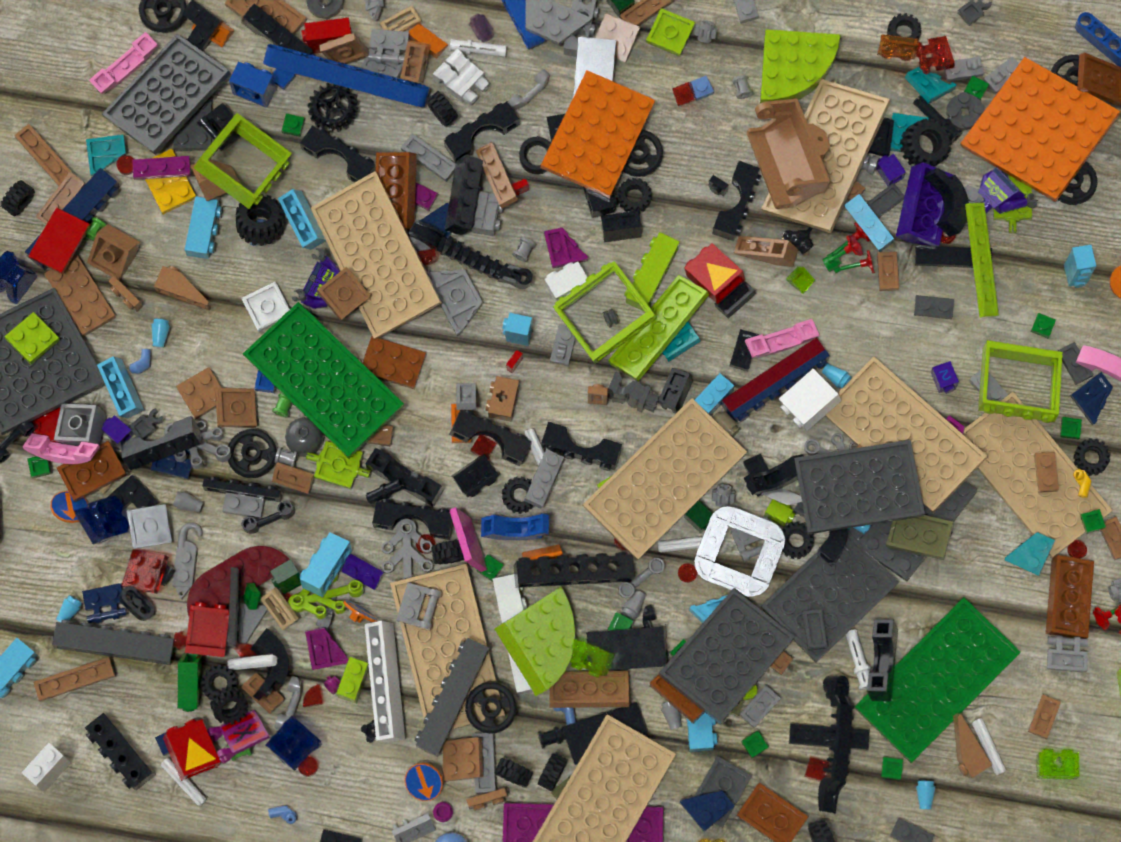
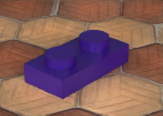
M349 554L341 571L373 590H376L384 573L352 554Z

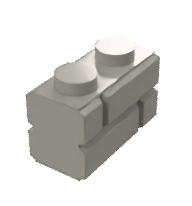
M478 193L477 209L473 217L475 221L472 228L473 233L494 236L495 230L499 231L501 220L498 219V215L503 213V209L500 207L495 194Z

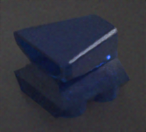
M6 251L0 257V293L6 290L9 301L13 304H18L36 280L37 274L29 268L20 266V262L14 252Z
M116 496L88 503L87 507L74 510L77 519L93 545L128 533L129 522L122 515L123 505Z
M291 716L265 746L286 766L295 771L309 754L322 746V743L300 721Z

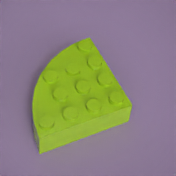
M765 29L760 103L788 99L800 100L813 92L818 87L819 82L822 79L825 80L834 64L840 34Z
M562 587L549 593L494 628L535 696L548 690L565 672L574 648L575 626L573 613Z

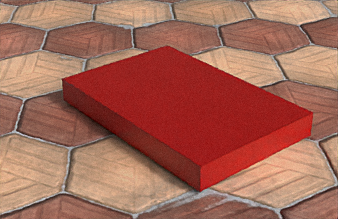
M56 208L28 257L63 275L90 228V224Z

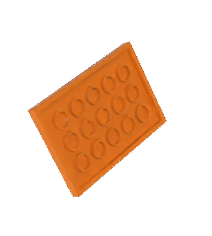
M586 70L540 168L610 198L654 106L655 100Z

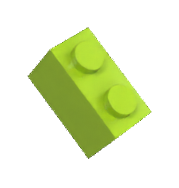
M349 657L336 693L338 698L357 704L369 671V664L367 662Z

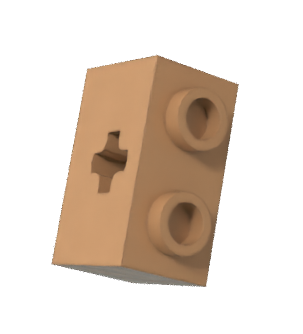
M413 40L407 42L400 79L417 83L424 81L431 44Z
M496 376L495 382H491L490 393H492L491 400H487L485 411H488L489 418L512 421L519 390V380ZM501 395L505 396L502 402L499 401Z

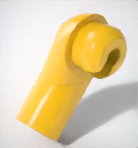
M1077 469L1074 471L1073 476L1080 486L1078 496L1087 498L1091 479L1084 470Z

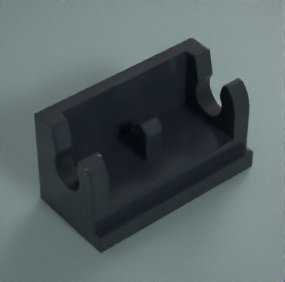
M639 211L601 216L604 243L642 237Z
M675 368L671 369L658 400L663 409L669 408L676 414L682 408L693 383L690 373Z

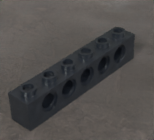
M626 552L615 553V556H607L606 553L596 554V557L580 554L576 558H569L568 555L558 556L557 559H550L549 556L538 557V560H530L529 557L519 558L513 565L515 588L631 582L634 579L632 555H626ZM590 564L595 565L597 572H591L588 566ZM608 564H614L616 571L609 570ZM569 566H576L578 573H572ZM533 567L537 568L540 575H533L530 569ZM550 567H556L559 570V574L551 573Z

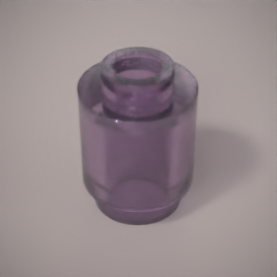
M476 14L470 18L469 26L478 40L484 43L494 37V29L484 14Z

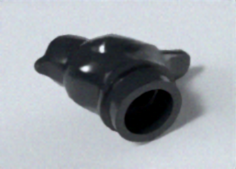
M809 227L807 230L798 231L786 230L782 234V240H789L801 254H804L814 246L812 239L809 238L813 228Z

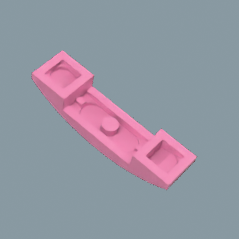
M146 32L132 43L133 47L106 70L102 68L89 79L101 94L124 81L156 50L158 44Z
M813 319L796 323L793 327L765 336L761 334L745 340V343L752 358H757L794 348L820 335Z
M1082 346L1076 360L1077 364L1091 371L1096 368L1121 381L1120 357L1097 348Z
M31 434L23 445V449L52 462L80 464L88 462L93 458L99 449V444L81 442L79 446L50 442L48 436Z

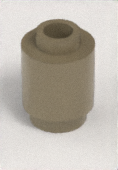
M719 411L713 416V419L732 438L739 432L738 424L726 411L722 413Z

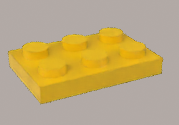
M171 148L153 158L176 156ZM186 176L145 179L162 214L195 200L196 195Z

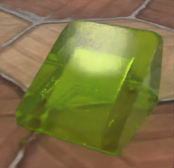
M797 266L786 278L788 283L802 294L815 281L810 273L801 266Z

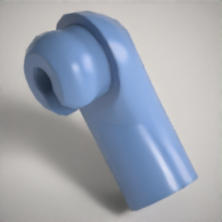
M286 805L268 809L270 819L281 817L288 824L295 823L297 819L296 813Z

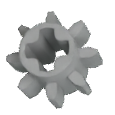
M702 20L700 24H696L694 35L698 36V41L710 43L711 39H716L718 28H714L713 22Z
M719 484L717 489H712V501H716V506H730V503L735 502V490H731L732 487L730 485Z
M1121 578L1113 580L1111 582L1112 586L1108 587L1111 599L1113 601L1118 600L1119 604L1121 603Z

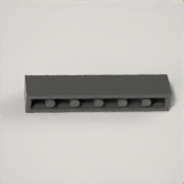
M62 620V622H56L52 646L55 649L171 665L175 641L171 639L170 635L159 634L158 637L151 636L152 633L140 631V634H137L125 628L116 631L112 630L110 626L102 625L101 628H95L90 623L75 625L73 621Z
M469 638L466 639V642H461L457 650L460 654L457 660H452L449 667L451 673L449 677H444L441 683L442 692L440 696L436 694L432 702L434 708L431 713H427L423 721L426 725L423 731H418L414 740L417 742V748L436 757L439 756L489 652L488 647Z

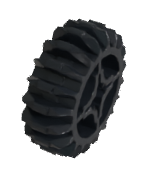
M327 83L326 88L320 85L319 92L317 90L313 91L314 96L309 97L311 102L307 106L309 108L308 114L311 116L310 119L312 122H315L316 127L321 126L325 130L328 127L329 132L336 128V131L339 132V127H343L346 130V123L352 125V119L357 117L355 113L358 112V107L356 106L358 101L355 99V94L350 93V88L344 90L345 87H337L336 84L330 87V84ZM340 98H343L348 103L347 109L340 104ZM319 106L326 111L325 118L319 114Z

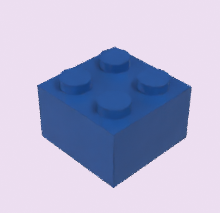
M238 61L229 80L233 95L267 108L276 91L273 75L265 69H256L248 62L241 63Z

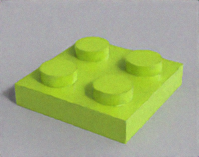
M661 8L648 34L646 43L680 57L695 26V22Z
M34 312L4 336L5 340L30 365L60 341L59 337Z

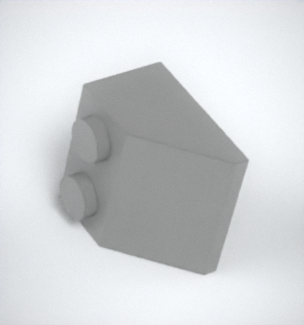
M61 405L54 440L74 446H79L81 442L100 444L101 428L103 427L106 413L97 405Z

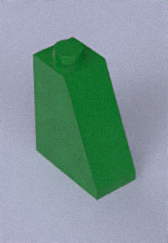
M183 653L178 661L177 709L192 712L198 709L200 705L203 655Z

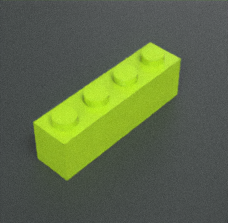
M661 232L658 233L657 237L654 236L649 245L651 249L649 253L644 254L641 260L643 265L640 270L637 269L632 278L635 280L632 285L648 306H650L680 246V241ZM626 289L624 294L626 296V303L644 311L629 290Z

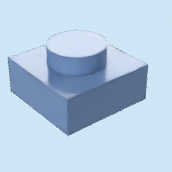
M707 76L689 82L696 101L714 94Z

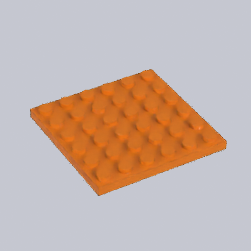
M1024 57L960 145L1056 202L1116 121L1120 111L1088 92L1077 90V86Z

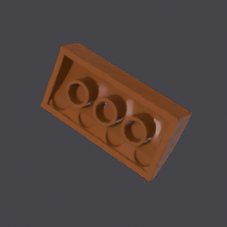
M377 152L376 172L405 229H411L415 216L417 154L411 152Z
M1061 555L1052 558L1046 634L1072 638L1074 636L1088 638L1094 561Z

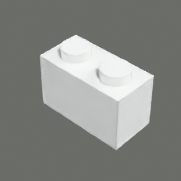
M578 261L574 264L570 262L561 271H554L548 274L545 279V286L553 300L557 302L560 297L569 295L573 287L584 284L587 276Z

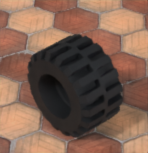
M927 118L919 120L909 126L901 137L903 139L900 140V144L903 147L900 148V151L904 152L903 158L909 160L907 162L909 165H917L924 162L931 166H936L949 156L948 153L952 149L949 147L952 144V140H949L951 134L946 132L947 127H942L940 121L934 122L935 119L927 120ZM920 135H924L931 140L933 145L932 153H927L921 148L919 144Z
M269 195L263 196L258 205L253 204L250 209L239 203V207L236 208V230L241 239L245 238L246 243L252 242V245L260 244V246H264V243L269 245L272 243V240L276 241L278 236H281L284 228L282 206L278 203V200L275 198L271 199ZM257 217H263L268 219L264 222L252 221V219Z

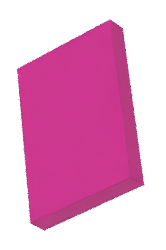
M456 507L451 509V518L465 562L480 572L487 570L472 519Z

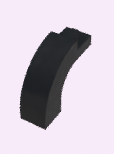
M939 168L927 172L924 178L943 198L944 212L936 225L951 237L960 233L967 222L965 204L969 203L968 196L963 184L956 175L948 177Z
M804 455L792 456L767 471L747 475L744 477L747 489L752 495L759 497L763 496L761 493L781 489L797 481L794 458L804 457Z
M848 528L829 531V537L818 549L817 555L831 567L843 553L847 541Z
M267 628L250 649L258 656L273 654L278 659L277 665L267 667V677L253 695L258 701L263 696L267 698L273 690L277 692L284 683L289 669L288 655L284 645Z

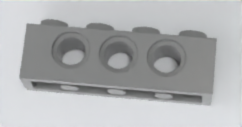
M573 0L571 9L590 17L592 21L589 25L586 24L580 28L575 35L567 38L563 47L564 55L577 57L578 38L575 37L577 34H582L590 38V35L594 36L595 24H593V19L598 17L599 7H596L597 1L601 0H590V4H583L584 0Z

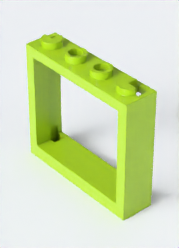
M236 113L202 154L194 169L250 209L253 204L258 205L263 198L262 192L267 193L273 185L270 182L272 180L276 182L281 175L280 169L284 171L289 165L287 160L292 153ZM233 131L277 162V165L254 194L209 161Z
M615 261L609 262L607 265L604 264L600 272L596 275L593 273L588 276L584 284L573 287L569 295L560 297L553 306L556 313L595 364L657 319ZM616 273L645 313L596 350L592 351L563 311L612 274Z
M987 340L982 348L978 411H984L987 414H1003L1006 417L1017 416L1025 420L1036 419L1044 423L1055 422L1059 415L1063 352ZM996 357L1052 366L1049 409L987 400L989 358Z

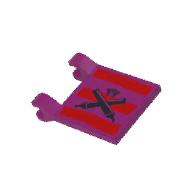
M255 709L246 713L244 719L240 717V722L238 723L235 720L232 725L228 722V725L207 729L212 742L217 741L223 735L230 747L218 750L217 754L222 763L228 762L234 755L270 738Z

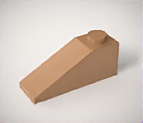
M739 236L734 250L736 255L787 267H793L798 249L789 240Z
M162 266L154 285L156 292L210 311L211 306L209 302L179 272V269L173 266L168 268Z
M955 714L953 719L957 760L960 764L958 768L964 776L967 775V777L973 778L992 766L963 716Z

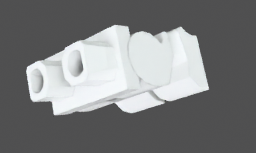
M458 49L446 59V63L443 62L433 73V80L437 83L443 81L446 90L461 103L465 101L472 105L477 100L478 96L473 92L476 87L482 93L489 88V82L484 78V72L471 63L468 58H465Z

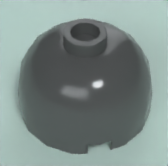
M301 417L289 424L286 429L285 440L291 452L296 451L298 456L306 457L308 452L315 454L322 447L324 435L310 420Z

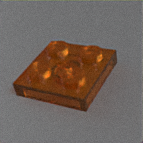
M881 34L877 55L883 58L896 57L904 61L914 60L919 39Z

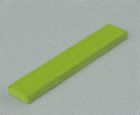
M968 203L965 204L979 317L999 316L985 204Z

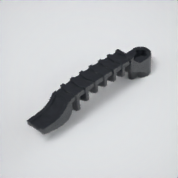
M416 219L408 233L409 236L423 242L432 250L440 252L441 255L450 257L449 259H454L459 264L475 269L480 274L488 275L489 278H494L498 282L507 283L519 289L528 288L532 282L533 274L529 269L507 263L502 265L498 259L495 261L491 260L489 255L484 257L480 255L478 250L474 252L470 250L471 247L469 246L467 248L461 246L460 241L457 243L453 242L452 236H449L448 239L443 237L444 233L441 230ZM522 276L526 277L524 282L521 281Z
M827 676L823 681L826 698L830 699L831 707L837 709V714H831V717L836 719V724L831 725V728L836 730V735L830 736V739L835 741V746L829 747V750L834 752V756L827 757V761L833 765L832 767L823 768L824 772L831 774V778L825 777L819 784L818 807L819 811L836 814L838 795L846 785V776L849 774L847 769L848 765H850V742H852L851 731H853L851 725L854 719L852 716L854 706L848 698L849 681L845 676Z

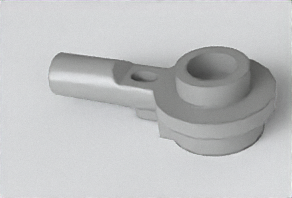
M336 597L329 598V599L335 601V600H336ZM326 607L327 616L323 619H317L316 626H319L318 628L325 627L326 630L328 629L333 616V610L329 607Z

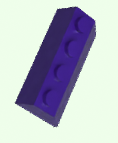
M924 162L911 167L895 237L913 244L939 246L942 230L936 224L943 215L944 202L941 194L924 178L927 172L936 169V167ZM945 172V173H946V176H948V177L953 176V174H950V173H948V172Z

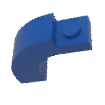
M547 514L525 518H509L498 515L481 518V537L522 541L540 539L542 535L549 534V515Z

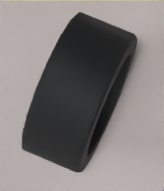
M539 136L525 140L519 150L520 164L523 169L535 175L547 172L540 168L541 165L530 164L526 159V152L533 146H541L548 151L551 142Z

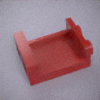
M195 602V605L190 606L185 653L217 657L225 656L229 622V609H226V605L215 604L214 608L207 607V603Z

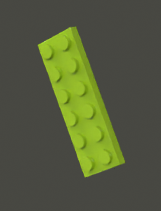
M678 275L651 307L657 319L620 345L608 360L609 364L634 380L639 381L709 296L708 292Z

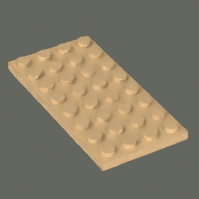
M822 79L804 116L807 124H814L825 131L830 143V148L822 161L830 183L824 193H819L792 208L775 209L771 196L768 193L761 208L762 211L832 233L891 103L890 99Z
M376 171L310 208L340 270L342 271L347 267L371 296L358 307L374 339L381 338L442 304Z
M874 356L838 392L841 402L825 415L828 420L857 446L860 444L862 447L911 440L922 502L932 513L987 459L985 453Z
M1014 392L1000 401L1024 405ZM984 413L965 428L964 436L987 455V459L977 468L978 471L1032 536L1038 532L1056 540L1049 554L1051 559L1086 533L1080 517L1081 514L1100 509L1104 519L1113 511L1092 485L1090 486L1087 498L1078 496L1080 486L1073 476L1074 471L1078 468L1036 419L1025 420L1017 416L1006 417L1003 414ZM1055 452L1059 490L1057 492L1038 493L1034 455L1035 453Z
M691 398L582 506L638 561L698 500L746 455L747 451Z
M466 564L390 583L397 613H399L407 583L442 592L437 600L432 616L431 630L400 622L424 719L427 713H431L434 708L432 702L436 694L440 696L442 692L441 683L444 677H449L451 673L449 667L452 660H457L460 654L457 650L461 642H466V639L469 638L487 647ZM425 595L418 617L420 621H423L430 599L428 595ZM489 652L470 692L482 683L496 682ZM488 689L482 691L485 698L494 697L498 700L501 699L498 690ZM466 700L451 730L471 725L465 712ZM473 703L472 712L475 719L479 723L483 722L485 716L482 714L481 705ZM488 703L485 707V710L489 713H493L497 709L494 703ZM501 708V712L496 718L505 716L503 708Z
M606 715L533 842H626L676 754L613 717Z

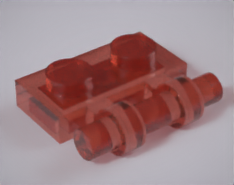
M946 36L928 39V45H922L921 42L915 44V54L920 60L919 66L924 74L930 73V66H935L936 71L955 68V62ZM931 54L932 57L926 58V55Z

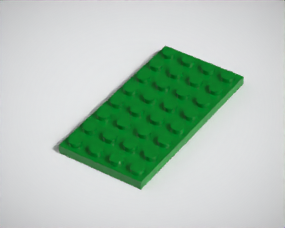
M299 302L243 353V356L348 459L405 406L396 395Z
M963 597L895 666L891 701H871L869 694H867L854 708L912 763L954 721L953 715L961 714L1021 651Z

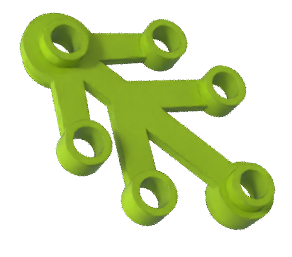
M338 574L333 580V582H336L338 580ZM352 580L347 586L326 591L323 597L316 594L309 595L310 591L303 588L300 593L294 594L289 598L288 604L295 612L305 610L314 614L316 618L323 619L327 616L324 606L333 609L337 614H343L346 611L343 601L335 602L329 598L345 594L357 598L364 593V588L360 581ZM318 602L324 606L315 607L310 603Z

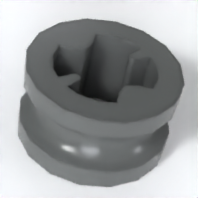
M612 308L609 309V312H603V317L609 328L612 327V324H618Z

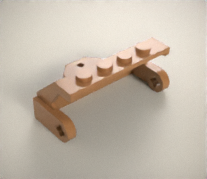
M798 99L767 101L757 105L755 112L759 119H773L763 127L749 128L746 134L775 209L792 208L819 193H824L830 183L822 162L830 148L825 131L814 124H807Z

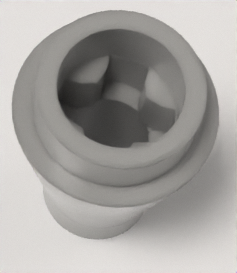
M183 491L182 493L177 492L173 506L177 507L178 510L199 513L203 502Z
M636 590L631 598L621 607V614L632 620L638 618L646 595Z
M669 702L661 703V711L670 730L682 727L680 712Z

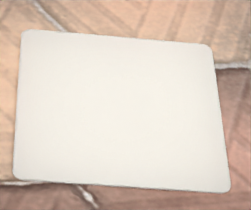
M784 488L761 493L786 505L802 502L800 495Z

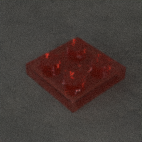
M132 549L121 586L124 588L132 586L139 591L158 594L169 557L164 554Z

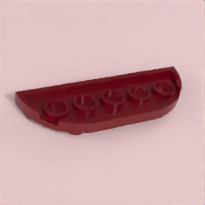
M267 546L249 547L204 572L193 583L187 598L188 616L190 614V606L195 605V602L207 603V607L214 608L215 604L227 605L230 603L231 567L241 570V597L245 594L246 583H254L256 587L273 578L271 570L290 559L279 550Z

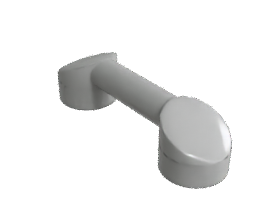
M545 69L536 75L534 80L538 84L524 97L521 98L518 94H515L510 98L508 103L512 109L524 107L545 88L549 78V73Z
M653 558L648 563V568L630 583L624 582L619 586V595L623 598H630L634 594V589L652 574H659L663 571V560Z
M295 676L291 677L288 685V691L293 692L287 712L285 715L279 713L274 728L279 730L285 728L293 719L301 696L300 680Z

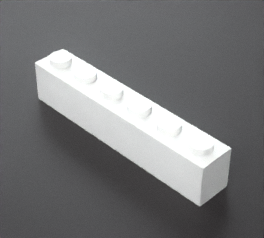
M514 574L493 578L501 622L504 623L527 608L525 597H520L519 591L523 590V588H515ZM508 652L517 696L533 693Z
M386 621L365 624L376 741L391 743L405 740L393 623Z

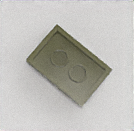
M926 515L892 521L886 547L944 560L953 528V521Z

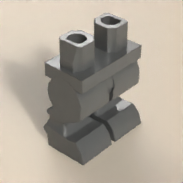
M616 371L608 387V398L613 403L624 404L627 402L630 407L637 408V411L641 413L643 409L654 412L659 396L650 392L651 387L646 385L644 388L637 381H632L626 387H621L622 377Z

